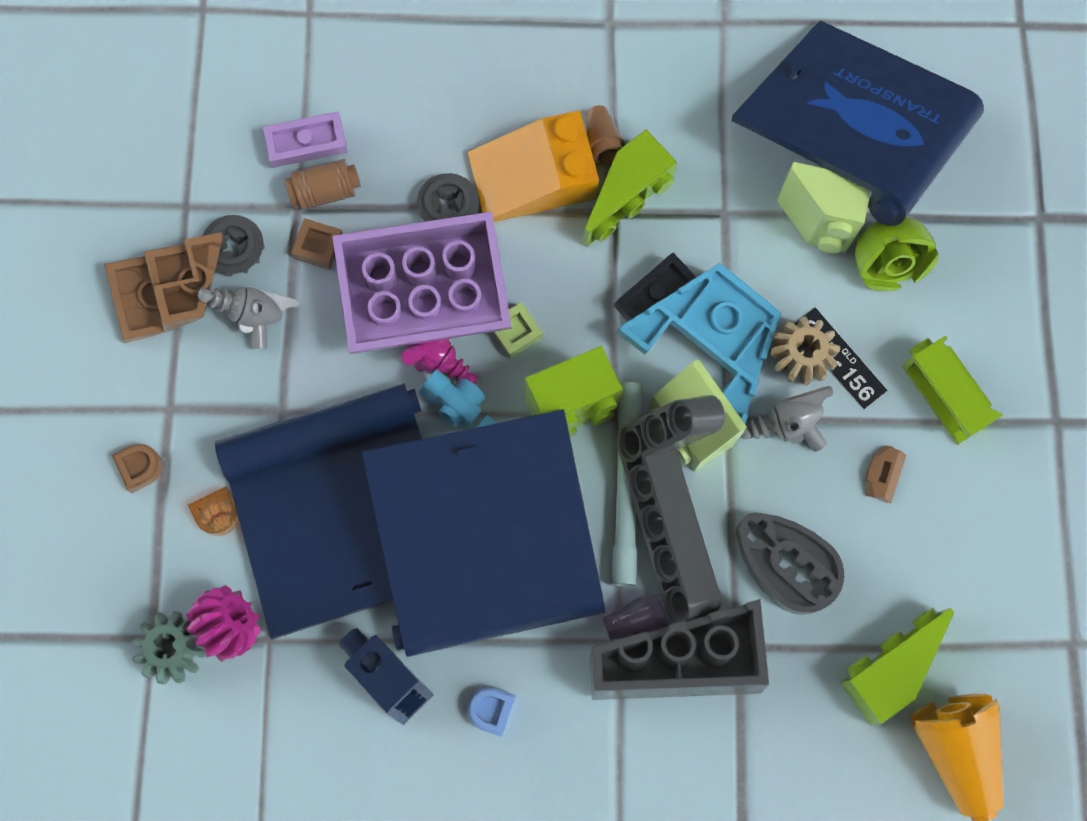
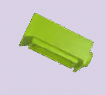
M946 335L932 343L930 338H927L909 350L912 357L902 368L954 442L959 445L1003 415L990 408L992 406L991 402L950 345L947 347L944 344L948 339Z

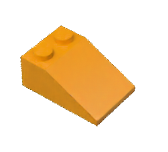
M580 110L539 119L467 152L482 213L492 212L494 222L597 199L599 177Z

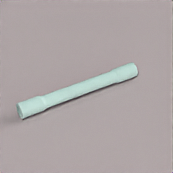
M620 383L623 391L617 410L619 430L624 425L641 417L642 384ZM618 450L615 545L612 553L611 585L634 587L636 586L637 579L636 508Z

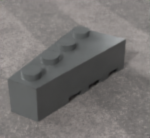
M761 599L747 602L745 605L729 610L723 609L712 612L708 616L691 621L674 623L653 632H643L592 647L589 658L592 700L761 694L769 685Z

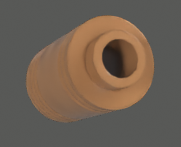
M345 159L310 167L302 171L299 170L298 172L295 171L291 173L292 177L285 178L287 192L293 208L301 207L302 210L356 197L355 188L361 187L355 164L348 166Z

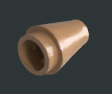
M602 105L591 107L587 110L585 116L587 137L593 159L596 164L610 165L613 163L616 153L625 146V141L608 113L607 108Z

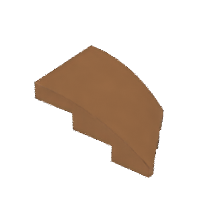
M221 232L184 239V244L145 251V256L104 264L124 343L169 332L204 318L207 302H201L198 299V292L203 288L211 289L223 240Z

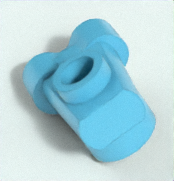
M436 369L418 393L430 403H435L441 408L438 413L447 423L454 427H458L461 423L467 428L482 410L479 406L485 399L484 393L478 386L465 378H460L453 385L449 378Z

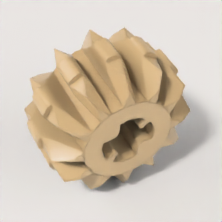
M806 316L800 318L798 325L787 321L783 326L784 332H776L773 341L778 346L771 349L770 356L782 359L776 364L775 370L776 372H782L787 368L790 371L787 376L788 382L792 383L798 375H800L804 386H808L812 382L813 377L821 382L827 377L826 370H834L838 363L832 356L840 352V346L829 343L834 338L835 331L831 330L826 333L820 331L823 327L822 320H817L813 327H810ZM800 345L807 347L806 352L808 350L812 351L809 358L802 356L804 351L798 352L797 349Z

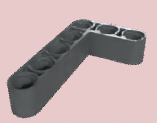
M713 395L672 401L624 425L617 435L619 454L668 616L676 623L708 616L709 613L718 611L721 605L719 588L677 454V450L710 436L722 428L725 420L724 408L721 401Z

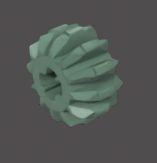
M173 611L169 620L165 614L159 612L155 614V627L146 622L140 624L141 630L147 635L145 639L134 638L132 640L133 645L143 648V651L137 653L132 659L137 664L146 663L141 674L146 678L156 674L158 684L166 685L171 676L176 683H182L185 681L184 668L192 673L199 671V666L192 660L194 656L206 657L205 650L196 648L195 643L197 639L195 635L186 630L191 622L188 619L183 622V614L181 612ZM167 640L174 641L172 646L176 652L173 656L166 654L168 650L164 644Z

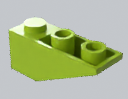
M647 129L616 153L585 227L583 243L586 247L596 239L599 242L607 239L615 231L616 223L625 216L629 219L634 217L645 206L646 199L654 193L661 195L673 184L677 161Z
M933 607L928 609L912 621L916 626L915 629L905 636L900 631L893 634L879 645L883 652L870 660L865 655L846 669L850 676L841 681L840 684L870 725L883 724L916 699L954 615L951 607L936 612Z

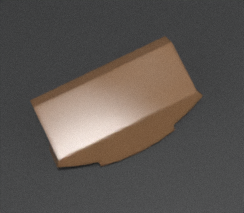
M881 446L876 455H873L868 467L865 480L866 496L886 503L892 502L906 454L892 446Z

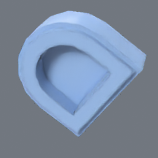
M488 687L478 690L468 702L467 712L469 719L477 728L502 737L516 695Z

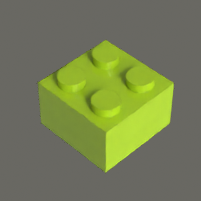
M602 345L525 378V401L531 414L537 415L564 409L570 437L574 436L578 432L576 428L591 422L592 426H597L612 419L615 416L613 412L618 409L623 391Z

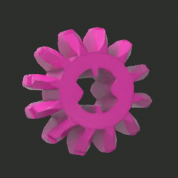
M225 585L221 588L207 590L197 597V601L192 604L193 606H191V609L186 614L187 619L191 622L186 630L195 635L197 639L195 645L204 647L207 657L215 655L218 660L223 662L238 655H243L256 643V637L261 633L260 627L256 624L260 616L252 611L250 607L252 602H246L240 590L232 592L231 588Z

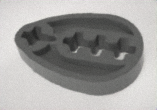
M751 513L740 521L736 528V537L742 558L759 587L777 606L793 614L806 615L818 612L836 600L844 583V567L839 554L831 544L808 528L780 516ZM758 523L764 527L761 534L771 546L759 538L753 542L750 541L747 537L750 530L746 525L749 524L754 527ZM780 551L782 554H786L789 551L793 552L795 557L792 562L798 568H802L805 565L809 566L811 571L808 576L812 581L817 582L823 579L827 583L824 587L825 592L828 594L827 597L822 594L816 598L813 597L811 594L814 588L813 585L806 580L799 584L794 579L798 573L793 567L789 566L786 569H782L778 565L782 560L778 552Z

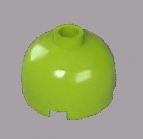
M907 216L901 224L896 226H888L877 220L870 224L861 233L857 241L855 259L858 272L868 288L877 291H894L902 288L897 282L912 278L913 282L916 283L923 279L933 270L939 259V253L936 249L934 238L923 223Z

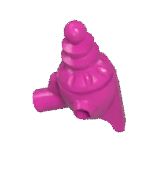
M449 339L406 345L407 349L402 353V361L406 365L414 364V368L419 372L431 373L438 369L441 373H449V379L455 376L457 382L460 378H465L474 384L478 382L476 374L468 373L470 366H463L464 360L462 358L456 359L454 345L451 346Z

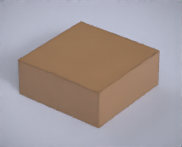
M304 218L291 252L293 259L330 270L335 259L332 236L343 234L342 230Z

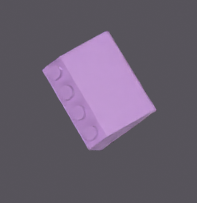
M492 212L332 236L350 354L512 329Z

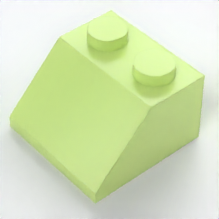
M793 162L778 194L777 202L807 244L818 246L819 250L826 253H846L865 223L870 190L828 169Z
M699 359L692 362L653 395L649 405L652 409L649 411L650 413L675 400L713 395L721 401L725 413L722 428L710 436L677 450L680 462L683 465L689 463L694 472L733 447L747 428Z

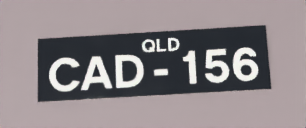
M816 307L805 315L810 327H813L817 320H822L823 327L820 331L823 333L831 330L835 331V336L829 343L839 345L840 352L832 356L838 364L834 370L830 371L863 409L888 391Z

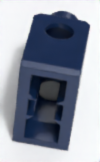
M355 628L340 641L339 646L350 657L345 662L344 667L380 707L402 725L434 696L377 635L368 639L359 628Z

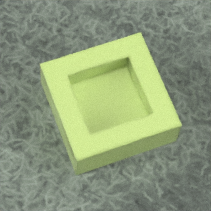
M522 302L509 309L512 329L492 332L509 358L543 339L542 331Z

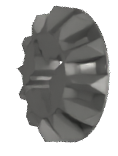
M453 173L436 175L424 183L418 193L417 208L424 222L473 215L479 212V196L474 185L465 177ZM439 197L448 201L457 197L455 207L458 212L452 211L449 208L444 212H439L442 208Z
M227 215L216 219L205 229L202 236L221 232L223 237L215 272L218 271L230 277L241 272L247 274L249 268L255 263H260L262 250L265 249L263 236L259 227L250 219L240 215ZM229 234L236 243L243 241L238 246L240 251L239 257L233 255L230 250L223 252V250L228 248L226 235Z

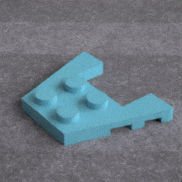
M718 263L640 315L623 324L616 333L645 355L668 325L671 324L733 374V377L722 392L742 421L746 423L749 415L747 411L752 396L756 393L763 361L767 358L781 312L725 266Z

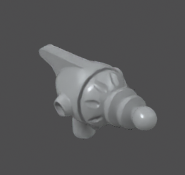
M239 287L232 293H229V290L225 288L222 292L218 288H215L213 293L206 288L198 292V299L201 302L210 301V307L215 308V306H218L219 312H223L224 309L227 310L229 318L238 324L237 327L240 332L251 333V349H267V325L279 321L285 309L289 307L296 308L300 305V302L296 299L252 287Z
M822 387L777 402L776 407L774 405L770 407L765 418L759 415L757 422L754 419L751 420V427L747 426L740 437L748 439L753 434L756 439H759L760 435L767 439L768 434H773L782 440L786 437L787 440L790 439L793 443H800L805 438L814 452L821 450L826 446L827 442L815 424L824 413L823 401L833 395L832 387Z

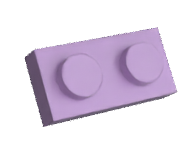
M339 111L263 126L272 168L348 153Z

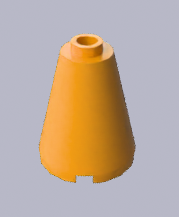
M988 694L958 695L949 697L950 704L938 709L936 708L935 701L916 709L911 714L913 728L960 814L970 817L972 821H989L997 817V811L1001 810L1004 806L1000 707L997 699L993 700L992 696Z

